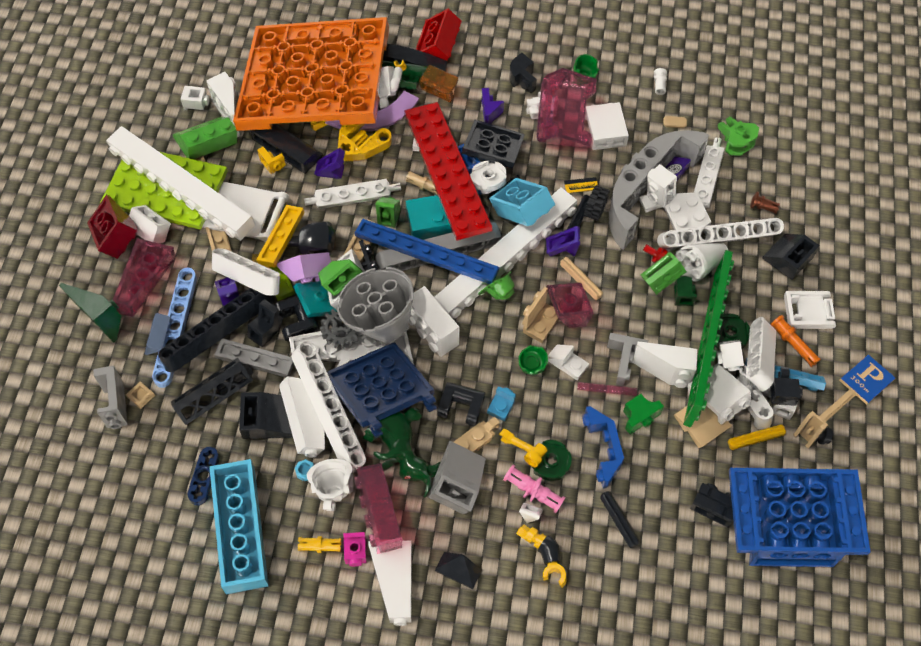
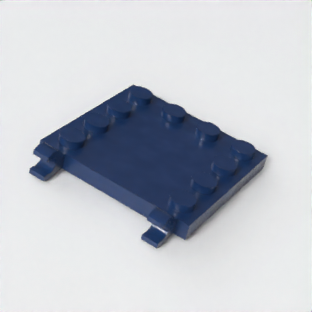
M395 342L327 371L338 396L362 428L370 427L375 438L383 435V432L380 430L382 425L379 420L420 401H423L429 412L437 409L434 405V402H436L433 396L434 388Z

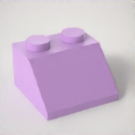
M329 252L298 255L277 263V267L293 282L301 281V284L312 282V279L320 282L318 273L331 262Z

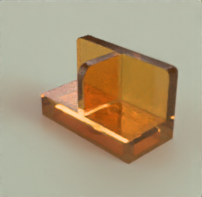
M432 65L427 67L419 80L421 90L450 103L454 98L453 89L459 81L458 77Z

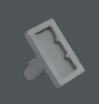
M610 333L607 348L622 351L616 380L617 386L623 387L625 380L630 378L631 369L628 368V364L633 361L637 342L648 343L649 340Z

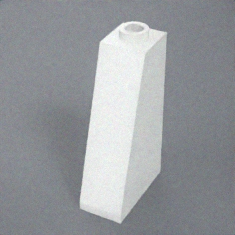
M287 376L280 383V391L297 453L309 458L316 457L325 449V430L302 380Z
M369 541L370 554L390 623H394L396 626H405L407 623H412L411 541Z

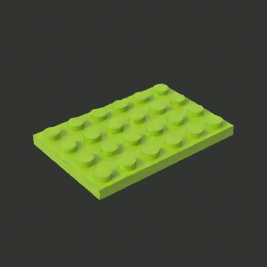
M160 152L210 188L219 192L228 172L227 167ZM121 160L101 199L102 201L106 194L109 195L127 213H130L132 207L146 205L170 223L199 230L202 229L206 220L200 216L197 210H191L183 200H177L169 190L167 192L159 186V183L156 181L153 183L147 178L146 174H140L132 164L127 165L123 160Z

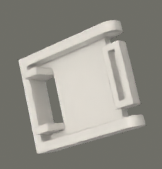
M786 291L784 301L788 324L796 329L835 328L832 299H828L831 297V293L829 291ZM792 304H796L798 314L793 315Z

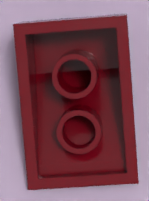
M107 194L87 222L98 251L116 259L126 251L127 245L137 234L134 221Z

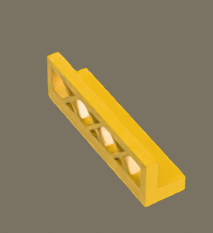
M286 205L256 259L258 264L269 269L276 267L305 213L303 208Z

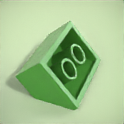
M219 117L173 134V137L186 158L196 159L237 144V129L229 117Z

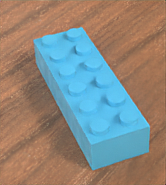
M252 460L209 466L221 588L225 594L268 587L256 475Z

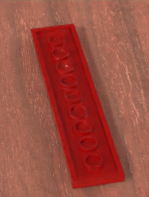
M438 102L404 110L405 117L456 241L491 232L492 225Z

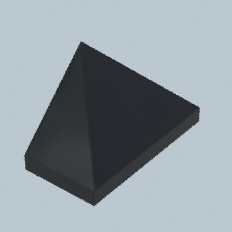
M444 552L435 572L473 590L482 569L463 554Z

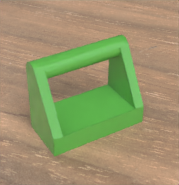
M669 252L640 275L657 295L687 271L680 261Z

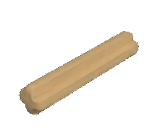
M568 257L560 261V265L595 300L602 297L603 292Z

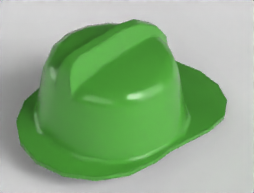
M511 271L485 287L478 295L487 292L496 300H507L514 294L515 286L509 275Z

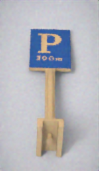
M868 354L839 380L849 390L820 416L813 411L809 413L793 435L797 437L800 434L808 441L805 446L810 448L828 426L826 421L852 398L857 396L867 405L896 378Z

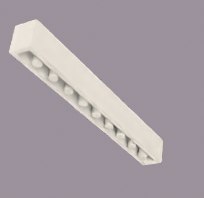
M121 126L106 140L110 146L109 150L113 155H119L127 165L132 164L140 174L144 173L150 181L159 183V186L167 192L169 190L177 200H183L191 210L195 209L201 217L210 219L215 227L224 229L231 238L235 237L241 241L255 226L251 215Z
M563 188L558 189L551 196L555 206L547 214L542 215L533 225L528 227L518 224L484 253L479 260L499 267V272L494 282L500 279L501 275L505 272H509L518 260H523L531 249L534 250L543 238L549 237L556 227L559 228L568 216H573L577 210V199ZM460 274L434 298L451 318L455 319L466 306H471L475 298L479 296L478 293L490 284Z

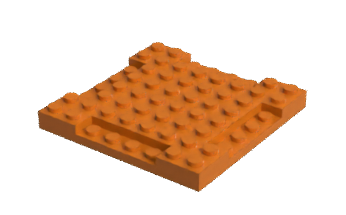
M387 17L256 26L233 119L237 131L272 129V124L332 120H339L341 125L376 123L384 50L387 48L389 34Z

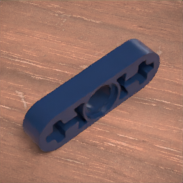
M206 447L200 452L188 489V498L196 506L202 505L207 501L211 489L210 467L206 466L207 459L205 456L212 454L214 457L209 459V466L218 465L220 460L217 450L213 447ZM201 472H209L208 479L204 481L198 479ZM198 485H200V486H201L200 492H201L202 496H198V498L195 499V497H194L193 494H197V493H198V491H199Z

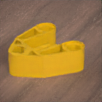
M365 124L342 125L339 130L338 149L345 150L344 161L366 160L388 149L392 144L390 130L380 128L369 137L364 130L361 129L359 131ZM381 137L388 138L386 141L380 140Z

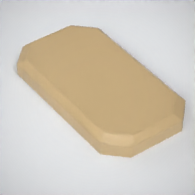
M665 116L663 118V125L672 128L687 127V119L685 117Z

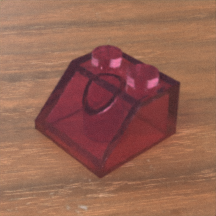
M582 283L547 285L546 288H548V294L558 319L568 328L586 327L594 312Z

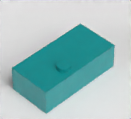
M438 195L405 201L411 236L425 240L453 232Z

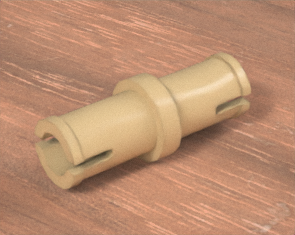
M411 171L408 173L406 182L418 186L420 190H427L437 195L433 182L428 177L419 176Z

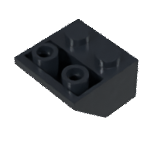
M784 234L762 259L793 280L814 258L820 245L803 234Z

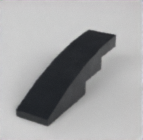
M388 43L383 55V60L394 62L397 60L399 63H402V60H404L406 64L438 68L437 76L440 78L443 76L448 62L416 49Z

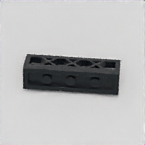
M236 358L172 400L171 405L183 423L187 425L252 382L253 379L241 361ZM240 370L247 378L241 383L232 382L234 374ZM221 383L229 384L228 390L224 394L216 393V388ZM211 395V402L207 405L199 404L200 397ZM186 406L195 407L194 414L188 418L181 412V409Z

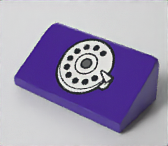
M674 157L665 168L676 175L678 181L689 168L691 160Z

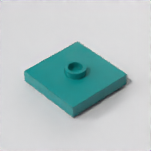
M321 281L295 284L294 289L307 317L325 316L326 313L331 315L332 309L337 312L330 305L328 291L322 286Z

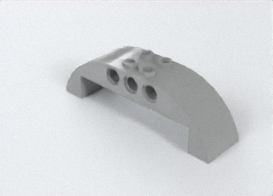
M690 130L663 134L650 141L639 153L636 152L629 165H624L615 183L609 210L610 231L615 242L622 250L634 238L639 218L629 211L640 199V196L647 191V175L649 171L653 168L655 169L659 164L666 167L674 157L690 159V166L694 168L703 157L709 134Z

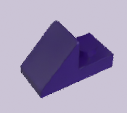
M482 88L484 122L491 124L504 111V101H493V95L489 94V88Z
M339 148L319 159L314 175L341 179L344 171L345 151Z
M578 226L547 237V254L553 256L567 251L572 256H575L580 245V229Z
M227 277L215 281L223 306L239 296L233 279Z

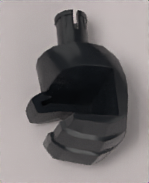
M317 222L305 225L300 228L298 236L291 237L287 247H298L300 255L310 254V250L327 251L331 256L336 239V230L333 229L330 222Z

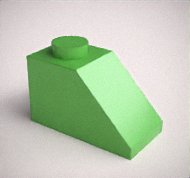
M381 197L375 204L377 224L395 228L401 211L400 200L392 197Z
M348 259L330 262L318 275L322 286L333 296H336L351 279L362 273L363 270Z

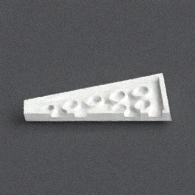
M321 331L289 337L291 352L302 342L309 341L315 346L321 360L340 362L343 356L352 361L389 345L364 334L357 336L358 342L352 341L351 347L345 344L344 349L339 344L334 348L333 342L328 345L326 339L323 340ZM404 332L402 336L393 342L398 345L413 363L407 332Z

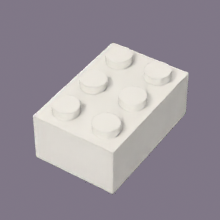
M425 286L414 292L408 323L411 326L414 325L419 336L428 341L430 349L442 357L459 345V326Z

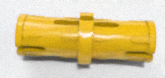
M322 536L317 538H298V551H317V553H322V551L341 552V538L326 539Z

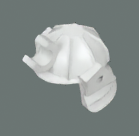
M324 460L312 466L307 473L312 493H316L319 499L324 501L323 510L335 511V502H340L348 493L353 492L352 465L346 460Z

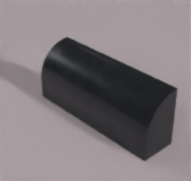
M272 124V129L250 130L252 140L276 156L283 154L287 163L304 174L323 157V153L278 124Z

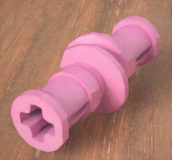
M514 464L503 479L504 481L508 480L520 490L525 491L526 493L523 498L531 495V503L536 498L540 503H544L552 508L554 513L558 511L565 499L564 496L560 497L548 487L541 485V477L535 481L529 475H525L516 469ZM511 473L517 476L518 478L522 479V481L513 477ZM547 496L550 497L551 499L555 500L556 502H558V504H556V503L552 502L551 500H549V499L547 498Z

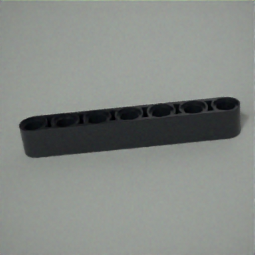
M249 288L176 338L158 353L167 372H175L259 314V303L264 299L273 304L275 301L274 295H265Z

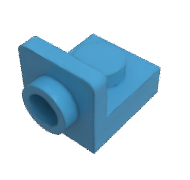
M498 386L487 414L505 422L515 403L516 394L509 388Z

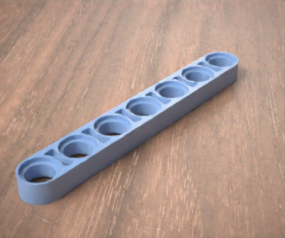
M183 268L178 274L168 312L170 321L163 347L166 346L168 340H175L184 334L197 281V276L192 268ZM184 275H193L190 280H183ZM182 290H188V291H189L186 296H184V297L179 296V292H180V291H182ZM178 306H183V307H184V311H183V312H181V313H175V312H174V310H175L176 307H178ZM173 323L180 324V327L178 329H170V326ZM157 355L152 378L156 386L165 388L170 385L174 372H167ZM166 374L167 379L165 381H157L159 375Z

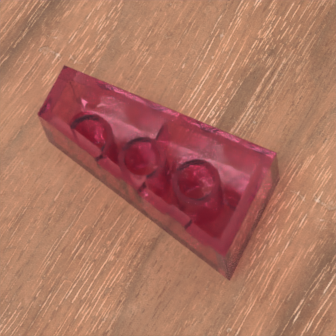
M139 238L136 239L113 301L119 306L117 311L120 314L131 317L135 316L175 260L174 247Z
M382 463L358 468L357 477H354L356 489H359L360 492L359 501L361 508H364L366 513L364 515L366 528L370 527L371 535H369L371 547L376 548L377 554L402 548V537Z

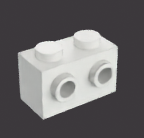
M660 164L655 169H651L647 175L648 198L664 208L676 197L677 176Z
M146 205L132 207L129 217L136 225V235H139L150 245L165 242L171 223Z
M734 340L719 343L720 351H717L718 363L722 364L723 368H727L728 371L740 370V366H744L741 342Z

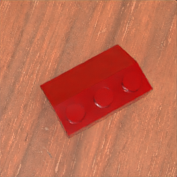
M449 8L427 19L416 50L431 54L445 61L448 60L456 43L455 39L460 31L462 20Z

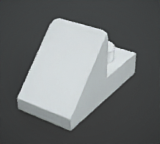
M557 344L548 355V362L578 381L589 367V363L573 353L574 346Z

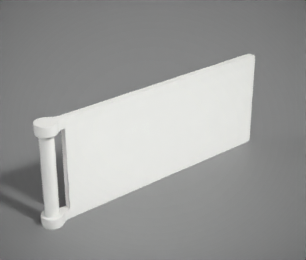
M223 182L218 192L252 216L255 226L246 237L260 239L264 242L270 236L285 202L289 199V195L285 192H272ZM274 199H277L278 202L267 230L261 233ZM208 218L203 224V228L208 227L212 230L225 231L222 228L218 229Z

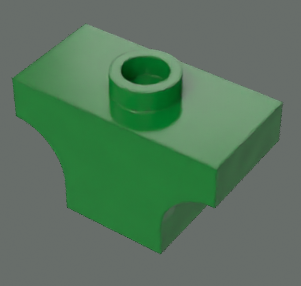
M642 394L627 402L623 410L624 414L628 417L625 427L626 431L631 435L644 426L646 428L651 425L654 419L661 415L664 405L659 400L656 402L648 401Z

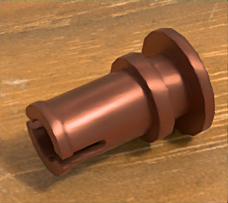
M757 191L751 200L750 208L753 209L756 206L759 210L762 208L776 214L780 203L766 199L763 195L759 196Z

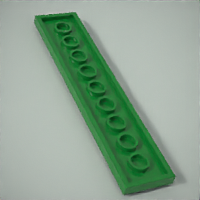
M725 250L714 273L697 355L696 372L692 380L683 423L684 426L692 427L694 421L699 420L701 410L704 411L707 404V399L704 396L710 388V382L707 381L708 377H711L714 366H711V361H714L717 350H714V345L717 346L720 334H717V330H720L723 319L720 318V315H723L726 307L723 300H726L729 289H726V285L728 286L732 275L729 274V271L732 270L734 260H731L733 252Z

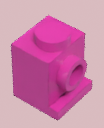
M365 532L343 533L345 564L357 567L361 566L362 563H367ZM353 547H359L356 551L351 550Z

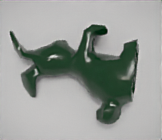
M409 407L379 420L382 425L380 430L383 432V435L375 438L370 427H368L364 431L366 434L363 436V439L370 443L376 439H381L389 450L386 454L374 452L373 455L376 458L385 461L382 464L375 463L373 465L374 470L382 472L399 462V475L402 480L423 481L426 490L424 498H426L432 487L431 477H435L441 462L431 466L413 452L411 446L413 436L411 422L418 421L422 415L418 408Z

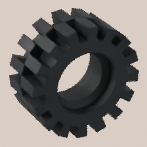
M596 185L592 190V194H590L584 216L599 221L606 207L610 190Z

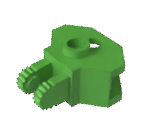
M732 117L726 118L727 124L724 122L718 123V129L725 136L724 140L727 142L725 151L729 155L741 156L754 148L759 133V127L755 123L737 122Z

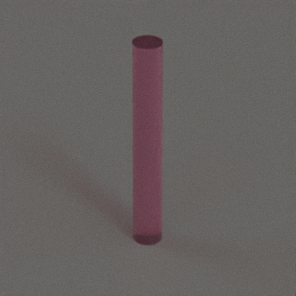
M578 382L577 390L632 396L637 394V388Z

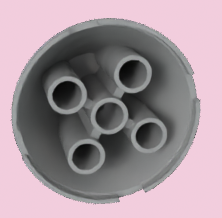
M386 267V269L382 270L369 269L355 276L342 289L339 295L340 301L337 306V312L347 327L385 344H391L409 329L408 322L414 297V288L410 278L403 271L392 267Z

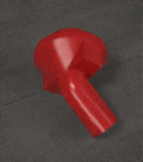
M647 244L643 251L653 256L651 260L653 263H656L668 253L666 249L659 247L656 250Z

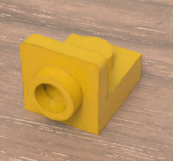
M264 147L257 150L261 163L270 174L280 171L286 166L283 154L274 157Z

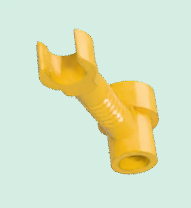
M503 429L499 433L502 436L500 439L502 442L513 444L526 451L527 454L524 456V460L534 468L541 463L542 457L547 452V448L543 444L538 443L534 447L515 437L507 429Z

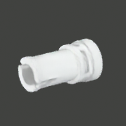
M658 68L654 71L655 93L657 95L666 93L667 70L663 68Z

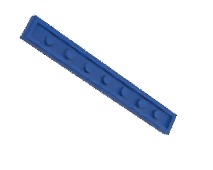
M365 219L361 220L355 231V236L487 284L493 283L499 272V267Z

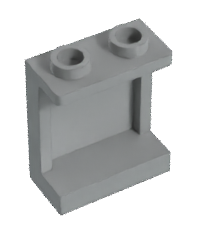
M113 365L93 369L94 377L103 392L108 393L109 401L108 407L97 409L98 415L107 428L118 429L128 425L124 382Z

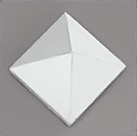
M523 503L519 511L526 523L538 520L543 512L541 508L528 503Z

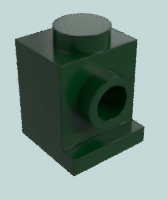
M681 276L675 281V306H694L697 294H695L696 287L692 284V277Z

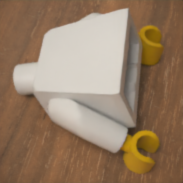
M397 60L394 61L395 69L391 66L381 69L378 90L380 109L389 106L388 97L396 95L402 72L407 67L404 60H402L400 65Z

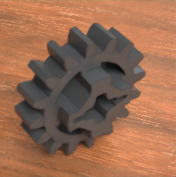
M332 309L331 315L325 314L326 320H321L322 326H320L323 340L326 339L328 345L333 342L334 348L339 344L344 349L345 344L351 347L352 341L358 342L357 336H362V333L347 327L340 319L338 312Z

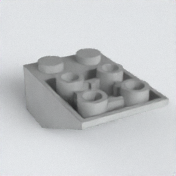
M449 441L427 497L461 514L471 512L479 493L486 458Z

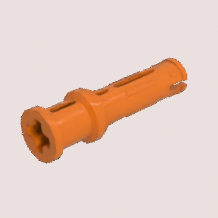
M783 315L776 318L771 325L781 335V339L788 341L810 367L816 365L817 361L821 360L820 357L796 334V328L791 327L784 320L785 317Z

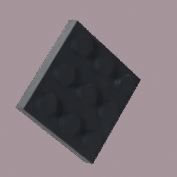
M474 120L461 154L492 163L499 162L504 167L513 169L525 134Z

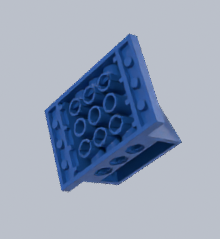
M729 469L737 553H750L749 566L834 567L845 555H868L871 552L858 470Z

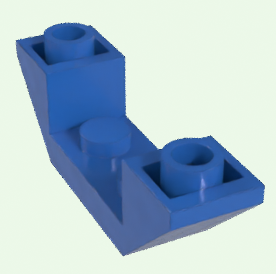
M588 406L586 407L585 414L582 415L584 426L588 427L589 433L602 431L604 442H608L609 449H607L609 461L600 462L599 469L596 470L597 480L602 483L604 489L609 486L621 468L624 455L615 421Z

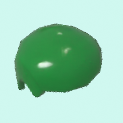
M588 54L579 55L573 66L575 76L581 81L588 82L594 80L599 72L597 67L598 60Z
M530 345L523 349L518 356L519 366L524 373L537 375L543 372L548 365V354L542 346Z

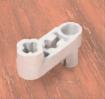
M744 366V371L743 367H741L737 380L752 393L754 400H751L747 409L754 418V426L761 430L769 428L773 421L774 411L761 391L746 378L747 366Z

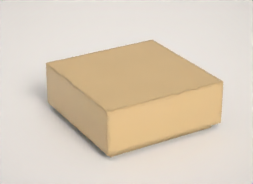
M142 382L136 384L126 394V397L140 409L155 396Z

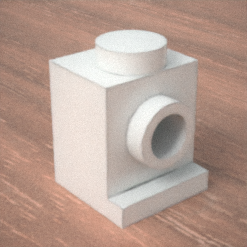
M184 86L181 96L183 109L204 110V107L209 105V95H207L205 88Z

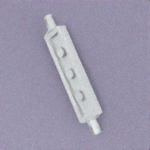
M718 137L714 139L713 146H706L694 192L698 193L705 208H710L724 155V148L720 147L722 139Z
M387 179L319 189L315 190V197L304 198L305 206L316 204L318 209L379 200L381 197L389 198L391 192L401 191L400 183L389 185Z

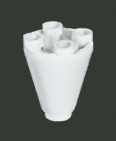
M715 242L691 244L682 247L676 252V258L687 271L682 276L692 277V281L695 282L703 279L719 264L725 250H728L727 246L724 243Z

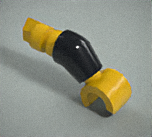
M522 525L516 534L530 544L535 543L534 546L541 553L544 565L547 566L543 572V580H548L551 573L557 572L561 575L558 582L560 587L563 588L567 582L565 569L559 565L560 551L558 543L550 535L546 536L543 533L540 535L536 528L532 527L530 529L526 525Z

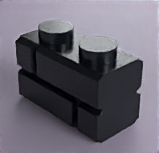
M702 483L690 509L728 528L733 521L731 493H723L713 484Z

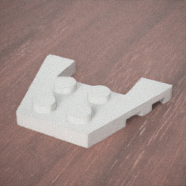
M697 192L676 193V197L664 207L674 230L711 225V220ZM647 195L640 196V202L645 213L662 207L658 203L652 202ZM684 233L683 238L685 241L688 240V236ZM667 237L665 240L668 244H670L671 239L670 237ZM670 248L666 250L668 251V253H672V251H674L676 248Z

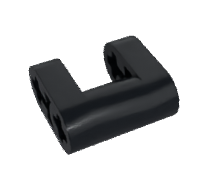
M298 296L275 304L279 309L281 317L285 318L296 314L299 321L283 328L282 334L285 341L290 342L289 337L319 331L320 328L316 317H307Z
M447 382L439 403L437 416L447 419L452 403H461L470 406L466 424L475 426L478 422L486 392Z

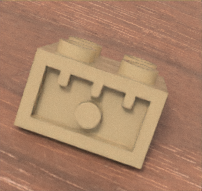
M546 287L541 292L538 291L533 298L534 302L532 305H528L523 312L525 317L522 325H524L523 333L542 344L562 316V311L546 303L548 292Z

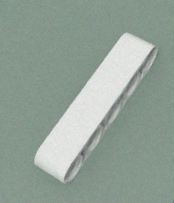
M214 249L212 251L213 271L265 295L279 294L280 274L226 249Z
M763 317L754 320L750 326L746 378L760 391L767 390L773 384L776 329Z

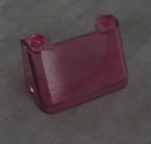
M565 68L549 73L543 78L537 125V141L577 148L591 146V133L586 130L584 131L586 100L596 93L597 79Z

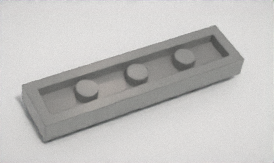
M221 339L214 354L215 358L228 362L238 358L243 366L248 364L253 369L282 377L290 376L294 366L292 357L227 339Z

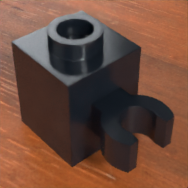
M781 367V372H778V378H774L773 384L770 386L771 404L795 406L799 399L802 398L803 389L799 386V379H789V368Z

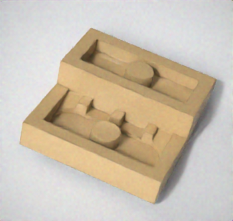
M687 406L674 414L684 432L688 431L698 448L703 447L732 426L729 421L720 424L718 416L707 406L704 411L701 410L699 420L694 421L692 427L683 425Z

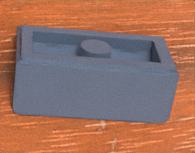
M160 313L155 314L144 351L146 355L159 352L163 348L170 321L169 316Z

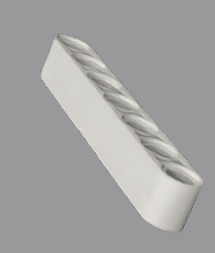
M779 218L670 230L661 233L657 238V243L663 249H670L691 244L719 243L769 237L780 234L784 229V224ZM771 223L774 225V231L771 230ZM754 225L757 227V233L753 230ZM736 228H739L740 235L736 233ZM719 229L723 232L722 238L718 234ZM702 231H703V232L705 233V235H706L705 240L702 239V237H701V232H702ZM684 233L688 236V242L683 238ZM666 235L669 236L671 239L670 244H668L665 240Z
M304 341L292 352V360L337 459L348 461L352 465L351 473H354L365 464V454L315 346L309 341Z

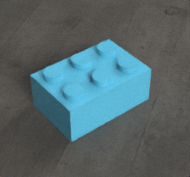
M515 178L489 198L498 216L527 227L533 225L538 218L547 214L555 206L547 187L519 178Z

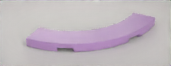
M403 91L395 102L377 112L376 123L365 124L359 131L361 129L365 132L376 131L397 123L398 120L405 116L404 110L414 108L419 98ZM339 120L325 121V124L338 129L342 126Z

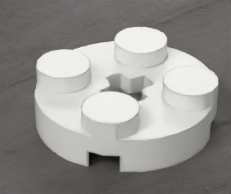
M483 161L472 168V173L470 174L475 188L481 190L483 194H489L491 191L498 190L507 183L506 169L499 162L493 164L489 163V161Z

